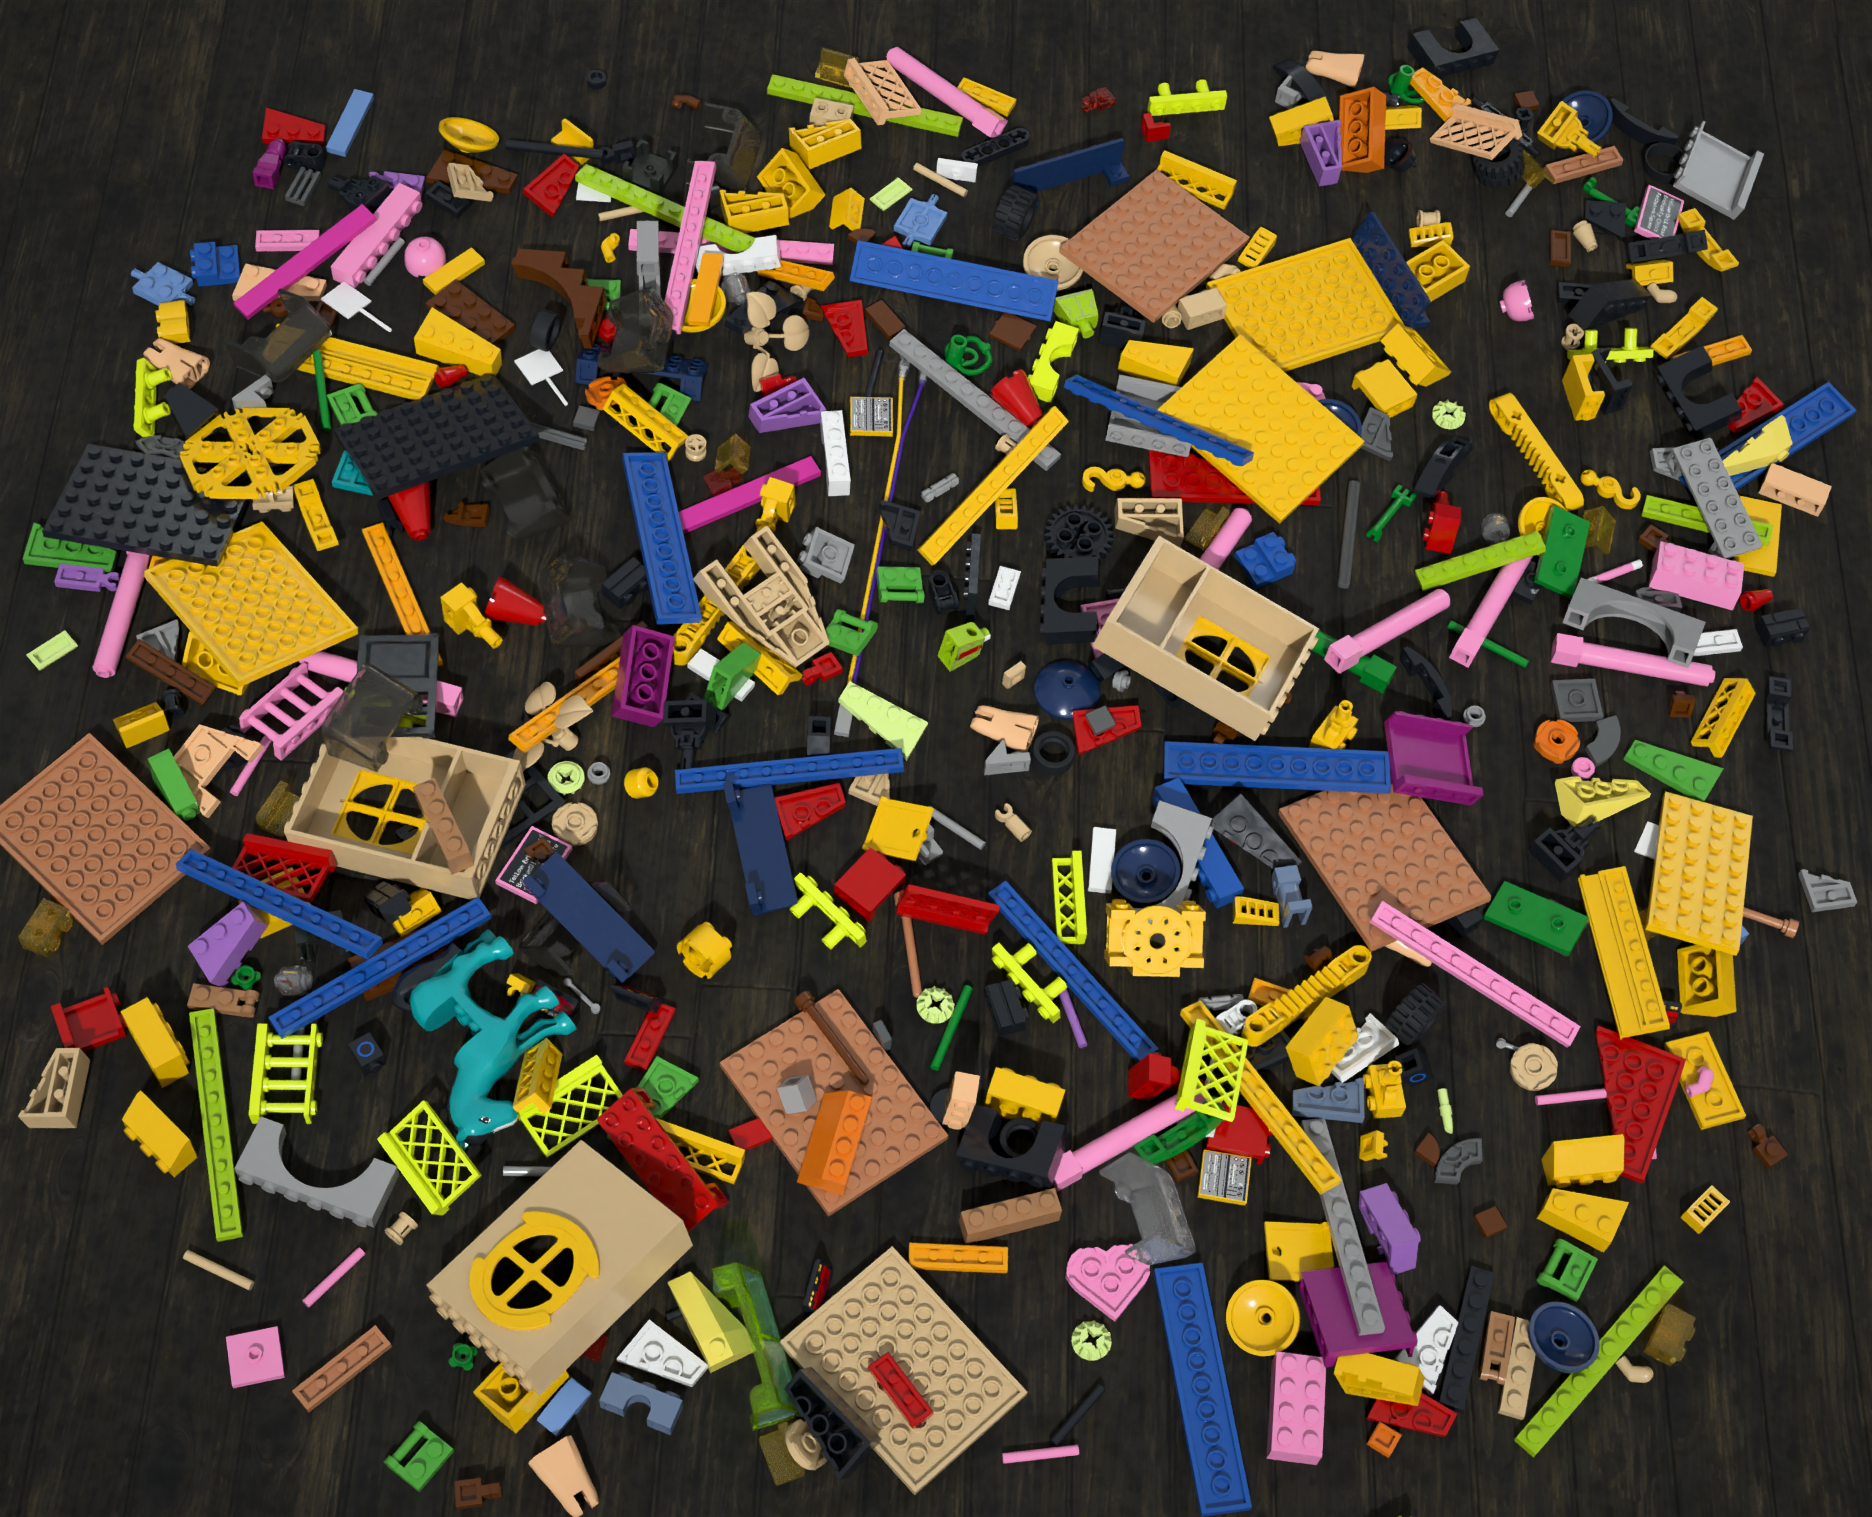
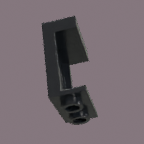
M1610 347L1597 349L1591 353L1595 361L1588 374L1592 391H1598L1591 377L1596 375L1600 376L1608 389L1607 395L1600 406L1604 415L1622 410L1633 387L1630 379L1617 382L1605 362L1610 353Z

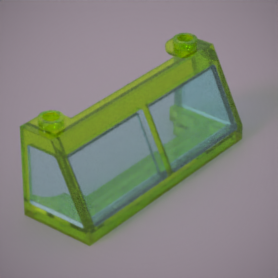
M738 1262L712 1269V1289L715 1297L727 1300L731 1308L738 1306L741 1308L763 1383L755 1386L750 1393V1403L752 1406L750 1421L753 1430L801 1417L784 1389L791 1381L792 1376L783 1346L780 1343L781 1339L761 1272Z

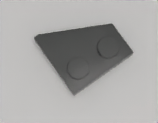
M1370 407L1362 424L1360 437L1365 441L1361 449L1388 461H1391L1393 457V452H1391L1392 438L1389 430L1390 415Z
M1643 587L1636 590L1634 597L1679 613L1682 609L1678 593L1660 591L1652 587Z

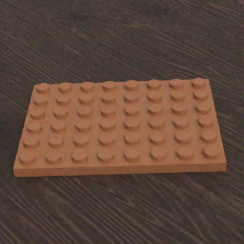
M1156 169L1060 247L1059 253L1154 323L1176 305L1179 299L1190 293L1245 246L1250 237Z
M90 733L0 805V845L102 945L186 875L177 871L176 863L190 849L205 856L212 853L211 848Z
M1391 769L1390 794L1322 791L1280 808L1278 813L1371 952L1398 941L1369 922L1381 901H1384L1421 926L1428 928L1491 900L1490 893L1423 799L1417 796L1394 793Z
M839 989L816 1002L815 1008L869 1078L867 1085L864 1086L858 1081L810 1015L804 1011L720 1062V1067L755 1116L760 1118L773 1136V1141L798 1175L824 1093L849 1090L872 1097L870 1112L844 1196L807 1186L828 1217L948 1139V1134ZM808 1075L817 1102L806 1112L787 1114L777 1087L789 1077Z

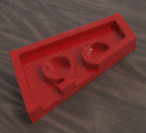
M266 108L262 134L263 144H269L274 139H281L286 145L289 142L296 141L324 146L325 125Z
M563 154L523 189V194L554 218L575 175L579 171V165L566 154Z
M862 300L821 306L824 316L847 357L868 355Z
M1756 377L1751 386L1737 400L1742 409V419L1727 426L1735 434L1780 411L1784 404Z
M1139 706L1107 708L1116 725L1114 728L1096 736L1085 719L1086 714L1096 709L1073 711L1072 720L1078 756L1140 730L1142 725Z
M840 783L774 798L785 842L846 805Z
M1421 1392L1418 1406L1376 1399L1366 1420L1381 1421L1384 1424L1445 1437L1457 1413Z

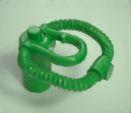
M1402 65L1398 72L1390 75L1388 84L1391 94H1399L1401 100L1411 104L1424 102L1425 100L1422 96L1419 98H1409V96L1415 95L1418 92L1415 89L1408 92L1407 89L1411 85L1410 82L1417 70L1409 65Z
M954 335L945 347V362L956 371L965 375H978L988 369L993 361L990 353L991 346L975 336L964 337L962 335ZM967 342L976 343L981 352L986 356V362L974 370L964 369V367L973 365L978 361V353L974 349L966 347ZM966 352L971 353L974 359L964 362L963 355Z

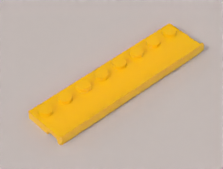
M281 324L276 325V331L273 337L271 336L262 354V359L265 362L315 374L313 351L319 350L322 355L324 377L354 385L363 384L365 388L411 400L420 399L428 394L434 381V373L439 368L436 364Z
M1626 867L1598 871V874L1589 876L1580 875L1578 884L1587 917H1589L1592 937L1620 1040L1625 1037L1670 1029Z

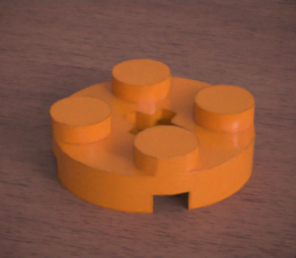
M610 376L596 379L589 384L588 390L585 389L586 399L589 404L596 406L598 410H603L612 391L623 383L627 386V383L620 377H617V380H611Z
M1557 719L1556 722H1549L1550 720L1538 727L1534 736V748L1546 759L1561 764L1576 754L1580 746V740L1577 737L1578 732L1573 725L1564 720ZM1557 737L1560 738V739H1561V740H1560V743H1561V744L1555 743V742L1552 740V738H1553V739H1556Z

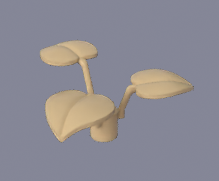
M748 292L746 293L748 301L747 311L749 321L753 327L751 331L744 334V340L748 345H753L754 349L762 352L755 356L752 363L753 390L758 392L761 390L759 379L778 374L779 372L776 360L769 358L770 354L760 346L766 344L769 338H784L786 349L791 351L800 350L808 341L809 327L802 317L792 315L784 321V334H768L762 328L769 326V320L775 317V302L765 293Z
M544 682L540 687L536 688L525 703L526 712L529 715H536L552 704L556 697L555 687L549 682ZM579 695L568 698L559 709L560 714L556 716L555 726L558 730L552 734L553 740L544 739L526 753L517 747L513 759L521 762L522 771L532 766L543 754L544 744L542 742L552 744L554 747L560 745L566 751L572 750L578 743V736L570 731L568 727L592 713L593 709Z

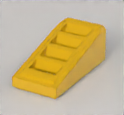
M1451 222L1411 228L1408 231L1411 247H1432L1442 240L1451 246L1453 240Z
M1260 227L1238 258V262L1251 269L1258 267L1275 246L1277 235ZM1247 255H1249V256L1255 258L1256 261H1254L1253 259L1247 257Z
M1005 489L995 500L996 529L998 530L1017 529L1016 489Z
M1234 897L1232 903L1233 924L1279 926V903L1247 897ZM1242 908H1246V913H1242ZM1251 909H1254L1255 915L1251 914ZM1259 909H1263V916H1259ZM1268 910H1272L1273 918L1268 917Z
M1711 1185L1680 1218L1700 1234L1730 1201ZM1710 1194L1721 1203L1720 1206L1709 1196ZM1705 1199L1716 1208L1715 1211L1704 1202ZM1699 1205H1701V1206H1702L1705 1210H1707L1711 1215H1710V1216L1707 1215V1214L1699 1207ZM1696 1210L1705 1219V1221H1703L1693 1211Z

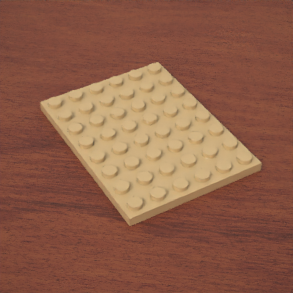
M890 1247L791 1331L779 1344L801 1369L812 1367L882 1438L874 1448V1451L914 1495L1028 1393L893 1247ZM887 1352L890 1353L934 1412L931 1417L914 1429L911 1428L867 1369L871 1363Z

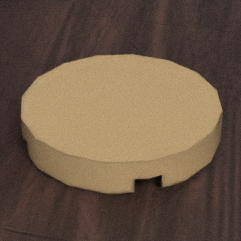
M567 803L558 808L553 815V833L557 839L571 846L584 845L591 841L597 833V815L591 807L584 803Z
M1529 1043L1521 1046L1512 1055L1510 1073L1513 1080L1520 1087L1529 1091H1539L1547 1088L1556 1078L1558 1062L1554 1054L1547 1047Z
M798 1419L787 1427L785 1433L786 1445L793 1459L801 1467L808 1470H816L825 1464L827 1460L822 1453L823 1449L817 1439L811 1435L807 1422Z

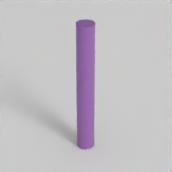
M1065 989L1059 996L1078 1047L1083 1048L1088 1044L1069 993Z

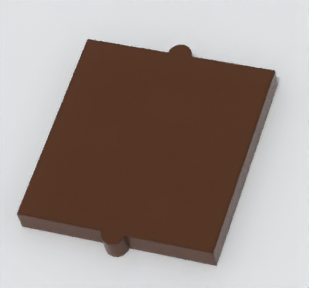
M1004 312L1000 319L995 321V326L990 331L989 337L1021 351L1027 341H1030L1031 335L1037 326L1013 314Z

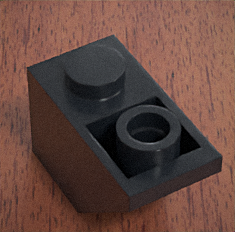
M808 716L807 757L829 755L831 717Z

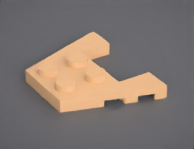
M200 724L175 754L174 759L191 789L202 815L209 818L221 803L220 800L205 788L231 754L236 751L252 763L264 748L262 744Z

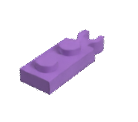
M384 171L382 176L377 172H369L370 177L373 175L387 181L391 192L401 183L420 192L422 197L425 176Z
M60 564L54 583L56 587L101 592L102 587H106L110 591H116V583L110 582L113 580L120 581V576L116 572L106 574L103 568Z

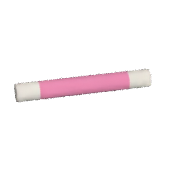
M1636 560L1586 580L1599 584L1639 569L1643 564L1641 560Z

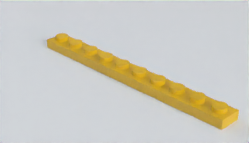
M1056 406L1049 409L917 549L931 566L939 561L1069 422Z
M1201 1000L1181 1010L1180 1015L1190 1028H1192L1196 1019L1206 1021V1027L1225 1032ZM1206 1035V1040L1211 1047L1219 1044L1214 1037ZM1228 1044L1233 1054L1240 1052L1236 1044ZM1222 1048L1214 1051L1220 1060L1228 1057ZM1245 1057L1239 1090L1320 1195L1340 1185L1342 1179ZM1232 1061L1224 1064L1230 1074L1237 1071Z

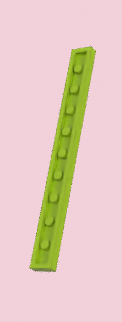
M772 74L767 88V94L809 104H813L814 99L819 98L854 105V114L872 118L856 93ZM903 105L906 108L912 109V107L908 105ZM888 107L889 111H895V109ZM921 108V115L886 119L889 122L956 137L959 136L963 123V117Z
M585 164L575 175L576 182L681 228L685 210L684 206L588 164ZM709 217L705 218L701 237L736 253H742L749 249L756 239Z
M214 1008L190 1012L189 1015L217 1241L220 1242L243 1237L216 1015Z
M1664 1266L1599 1341V1353L1593 1364L1584 1371L1571 1373L1514 1441L1534 1458L1684 1282Z

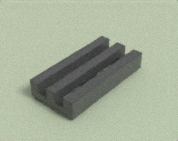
M301 167L285 195L286 201L305 206L321 178V172L316 171V173H313L312 169L307 171L305 167ZM310 178H312V180H311L309 186L307 187L305 193L303 194V196H302V198H301V200H300L299 197L301 196L302 192H304V190H305V188H306V185H307L308 181L310 180Z

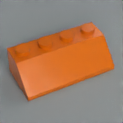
M1375 87L1341 95L1339 120H1341V170L1369 173L1384 169L1386 95Z
M849 1090L824 1093L797 1183L844 1196L870 1112L871 1096Z

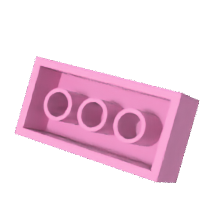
M1660 541L1652 561L1649 587L1660 591L1678 593L1679 596L1733 610L1742 590L1744 564Z
M1276 1352L1271 1364L1266 1459L1317 1465L1322 1458L1326 1368L1322 1357Z

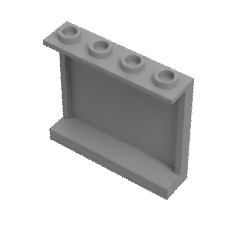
M1702 121L1698 127L1694 126L1689 134L1691 139L1684 147L1686 153L1682 155L1679 161L1681 166L1674 174L1676 179L1673 187L1735 220L1746 206L1764 154L1757 150L1752 157H1749L1702 131L1705 125V121Z
M1119 375L1116 392L1158 410L1182 387ZM1118 411L1111 412L1105 441L1183 457L1189 456L1190 443L1181 442L1170 434H1163L1158 429L1145 426L1136 419L1127 418Z

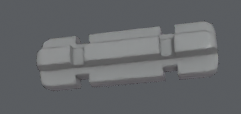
M954 473L948 475L947 479L943 478L930 486V488L921 492L922 499L925 502H930L934 497H938L950 490L949 487L953 488L958 485L959 478Z
M1233 994V997H1230V995L1212 996L1211 999L1201 997L1198 1001L1201 1000L1208 1010L1210 1008L1212 1010L1230 1009L1231 1006H1235L1240 1001H1243L1244 998L1242 994Z

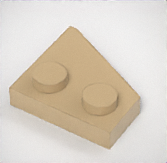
M448 164L447 172L454 197L492 201L493 193L491 191L487 192L482 187L483 181L474 174L469 165Z
M889 774L855 777L849 788V794L878 806L880 796L890 799Z

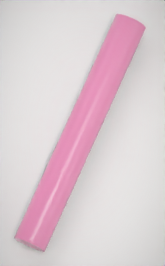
M264 736L260 741L264 748L252 763L247 762L230 790L232 795L238 796L272 741L268 737Z
M1595 1089L1535 1096L1536 1105L1606 1098V1090Z
M358 1247L302 1300L307 1307L314 1304L365 1255L364 1251Z
M1078 1445L1002 1453V1461L1005 1464L1079 1455Z

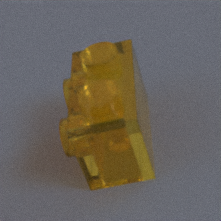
M43 898L18 937L22 947L49 958L51 953L58 949L63 934L68 932L72 926L73 918L69 909Z
M1669 1303L1662 1310L1643 1352L1670 1367L1676 1360L1680 1362L1687 1350L1683 1346L1686 1340H1691L1696 1330L1693 1327L1696 1318Z

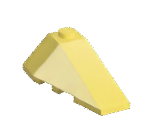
M1781 415L1762 428V433L1756 439L1751 437L1740 451L1735 450L1723 460L1729 476L1770 466L1771 463L1782 462L1787 458L1792 440L1785 417Z
M1580 777L1556 779L1555 781L1561 815L1575 828L1580 827L1590 817L1595 818L1594 824L1596 821H1600L1641 802L1651 795L1637 780L1613 779L1612 782H1603L1599 778H1592L1591 781H1581Z
M691 1272L668 1282L705 1363L708 1364L710 1373L756 1351L743 1324Z

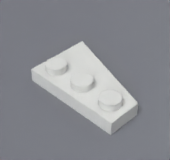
M1371 1013L1365 1018L1366 1023L1361 1028H1357L1359 1036L1355 1044L1350 1046L1343 1059L1331 1071L1342 1083L1399 1045L1397 1037Z
M1440 1305L1435 1308L1417 1330L1418 1343L1414 1347L1412 1357H1408L1406 1349H1402L1393 1359L1401 1363H1411L1418 1366L1425 1377L1423 1389L1429 1395L1434 1394L1436 1381L1444 1365L1443 1361L1459 1323Z
M651 1320L647 1321L617 1358V1362L689 1387H693L708 1369V1364Z

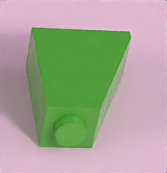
M742 643L714 665L704 700H708L721 711L725 709L756 671L761 653Z
M167 749L148 758L153 782L169 809L182 821L193 819L196 814L200 813L198 804L171 751Z

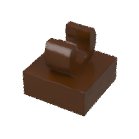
M1675 691L1667 711L1669 717L1691 718L1696 701L1694 695H1685L1684 691Z
M1326 946L1321 949H1314V954L1310 957L1304 956L1312 976H1315L1317 971L1321 972L1325 966L1327 967L1333 961L1331 949Z

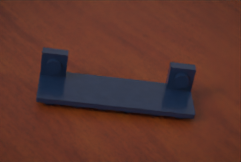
M1123 138L1111 140L1086 149L1076 150L1069 154L1056 156L1052 159L1039 161L1035 164L1019 167L1014 170L1012 185L1034 193L1098 173H1103L1110 187L1128 182L1129 175L1121 163L1125 141ZM1037 200L1036 209L1039 208V202H1038V200Z
M1369 212L1351 240L1405 325L1412 329L1427 327L1430 320L1424 310L1430 303L1429 297L1375 213Z
M594 343L592 349L583 347L577 358L575 383L589 385L592 381L598 379L600 366L680 378V393L690 397L691 400L700 401L703 378L708 369V363L700 359L685 360L680 356L665 357L659 353L649 361L631 350L625 351L614 346L605 348Z
M732 781L723 783L745 876V888L749 906L753 916L792 907L798 903L771 783L739 790V788L734 789Z
M555 852L531 876L528 875L522 880V885L621 985L655 953L642 937L559 853Z

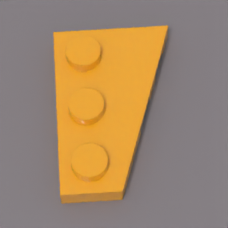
M1423 67L1416 71L1412 77L1410 84L1444 122L1453 115L1452 108L1456 104L1468 107L1472 104L1470 99L1467 98L1465 100L1457 95V90L1454 88L1450 90L1444 86L1442 80Z

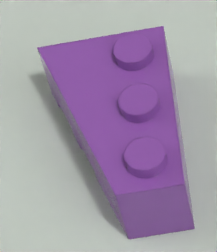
M1341 120L1303 127L1300 144L1318 186L1338 183L1342 169Z
M802 378L750 404L748 417L758 432L763 433L820 423L821 412L827 410L806 379Z
M242 902L188 945V948L209 982L225 988L229 983L227 980L235 969L240 967L242 964L240 961L248 950H252L268 925L257 907Z
M1387 1183L1360 1191L1359 1209L1370 1234L1375 1233L1380 1243V1246L1377 1247L1379 1255H1385L1390 1271H1393L1395 1275L1416 1268L1418 1243L1421 1240L1420 1234L1410 1224L1406 1210H1402L1396 1193L1394 1191L1391 1192Z

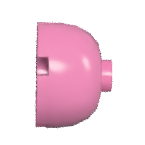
M431 237L415 238L408 244L405 250V266L408 272L415 277H418V275L427 277L446 263V253L442 245Z
M1525 280L1510 284L1503 292V300L1500 301L1502 313L1507 312L1510 319L1519 322L1534 319Z

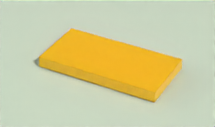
M1740 496L1750 520L1773 525V530L1768 547L1762 546L1758 550L1734 556L1733 561L1743 563L1744 571L1774 577L1777 570L1782 504Z
M1709 1032L1672 1040L1664 1044L1667 1052L1686 1059L1679 1082L1701 1130L1745 1118L1746 1114ZM1703 1066L1711 1069L1714 1078L1710 1089L1704 1093L1689 1097L1685 1088L1698 1082V1069Z

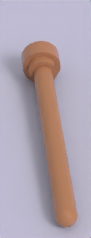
M897 892V893L894 894V900H895V905H896V906H897V903H898V898H899V893H900V892ZM902 916L913 996L918 998L922 993L912 920L909 917Z
M1745 907L1743 908L1744 917L1778 928L1780 932L1784 933V936L1794 938L1799 921L1791 918L1789 920L1784 919L1783 921Z

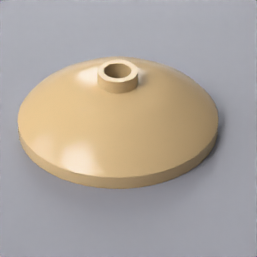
M1047 235L1034 240L1027 247L1023 258V267L1026 274L1058 280L1057 290L1066 289L1074 285L1080 279L1083 270L1059 253L1060 247L1070 240L1063 236Z

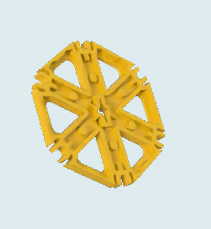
M241 408L242 413H240L239 409H235L236 414L232 416L224 412L225 419L221 417V414L187 439L185 444H183L184 451H180L181 462L194 491L196 490L197 493L204 491L205 497H210V499H260L258 493H261V496L266 498L265 493L267 491H273L276 495L278 493L277 487L281 492L316 465L318 461L317 454L321 453L320 444L306 416L304 415L303 417L302 413L296 416L295 410H290V408ZM252 416L276 417L275 420L256 435H254L248 423L249 417ZM220 426L227 429L232 442L202 441V439L206 438L214 429ZM298 429H302L306 436V440L302 443H281ZM195 462L219 463L206 474H198L193 465ZM268 463L295 465L282 475H274ZM244 471H247L252 482L249 486L244 487L227 486Z

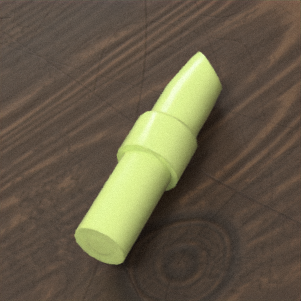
M1438 1089L1439 1110L1444 1129L1452 1134L1451 1105H1449L1447 1089Z

